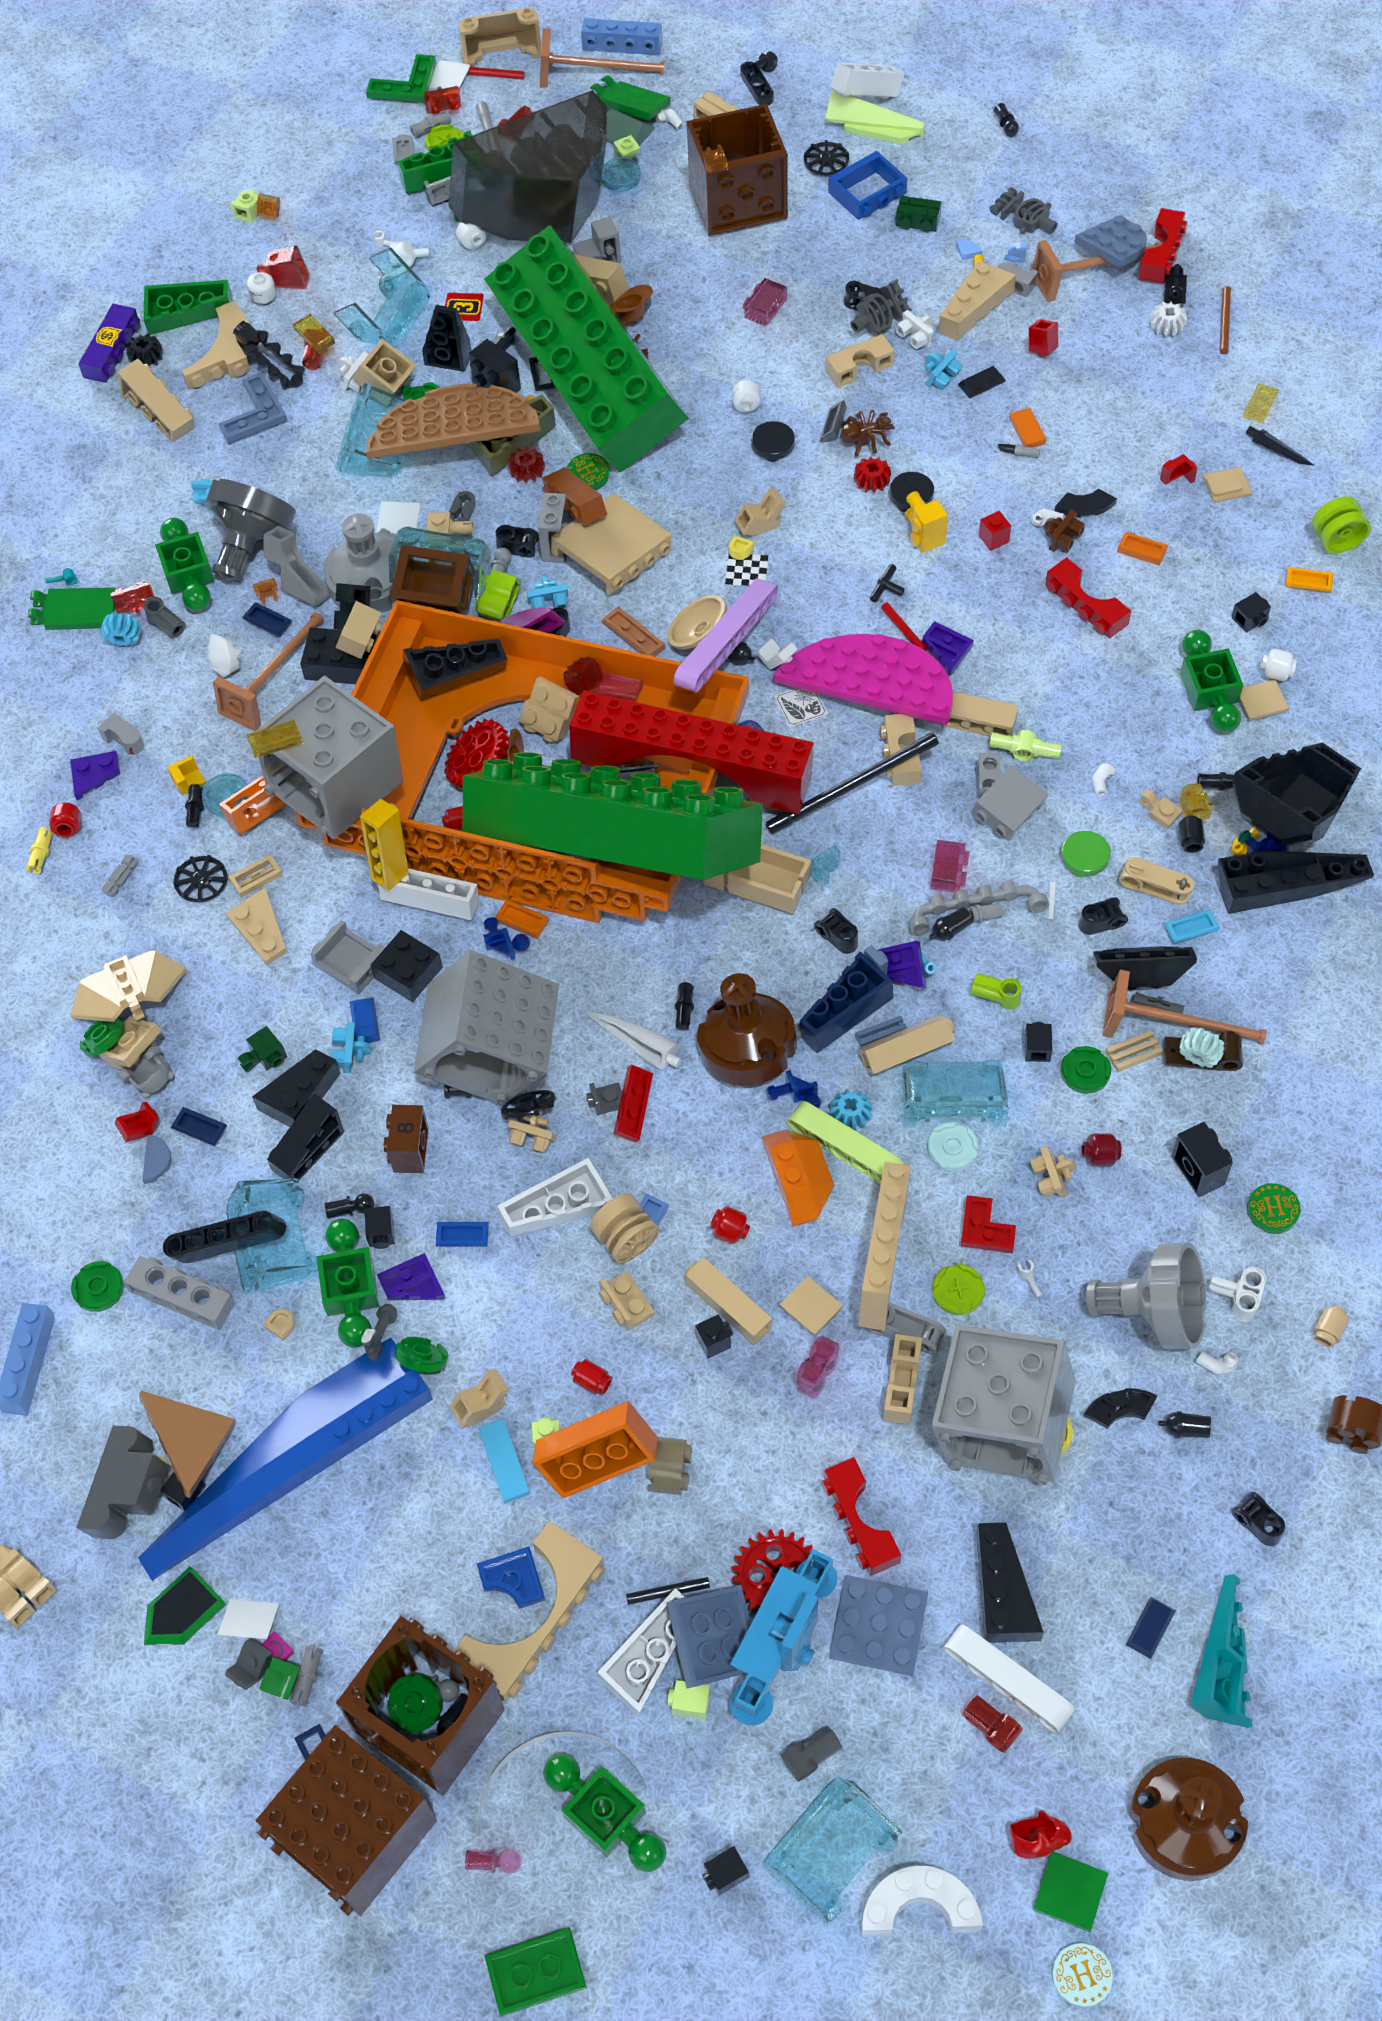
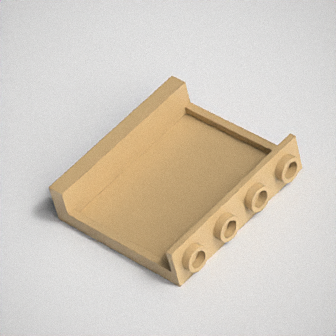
M615 493L603 500L607 511L606 516L585 526L579 521L574 520L551 537V553L556 557L563 553L567 554L607 584V595H610L615 590H619L626 582L637 577L641 571L652 566L656 560L667 555L671 550L672 534Z

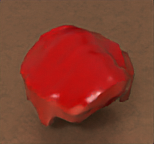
M1044 1810L1038 1812V1817H1029L1010 1825V1846L1013 1852L1021 1858L1035 1859L1046 1857L1072 1841V1833L1065 1822L1058 1820L1056 1817H1050Z

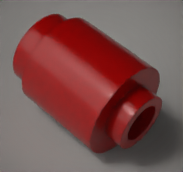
M463 806L445 810V815L442 816L445 828L462 830Z
M584 1359L582 1362L578 1361L571 1372V1375L574 1376L573 1383L594 1395L598 1393L603 1396L613 1379L607 1370L588 1359Z

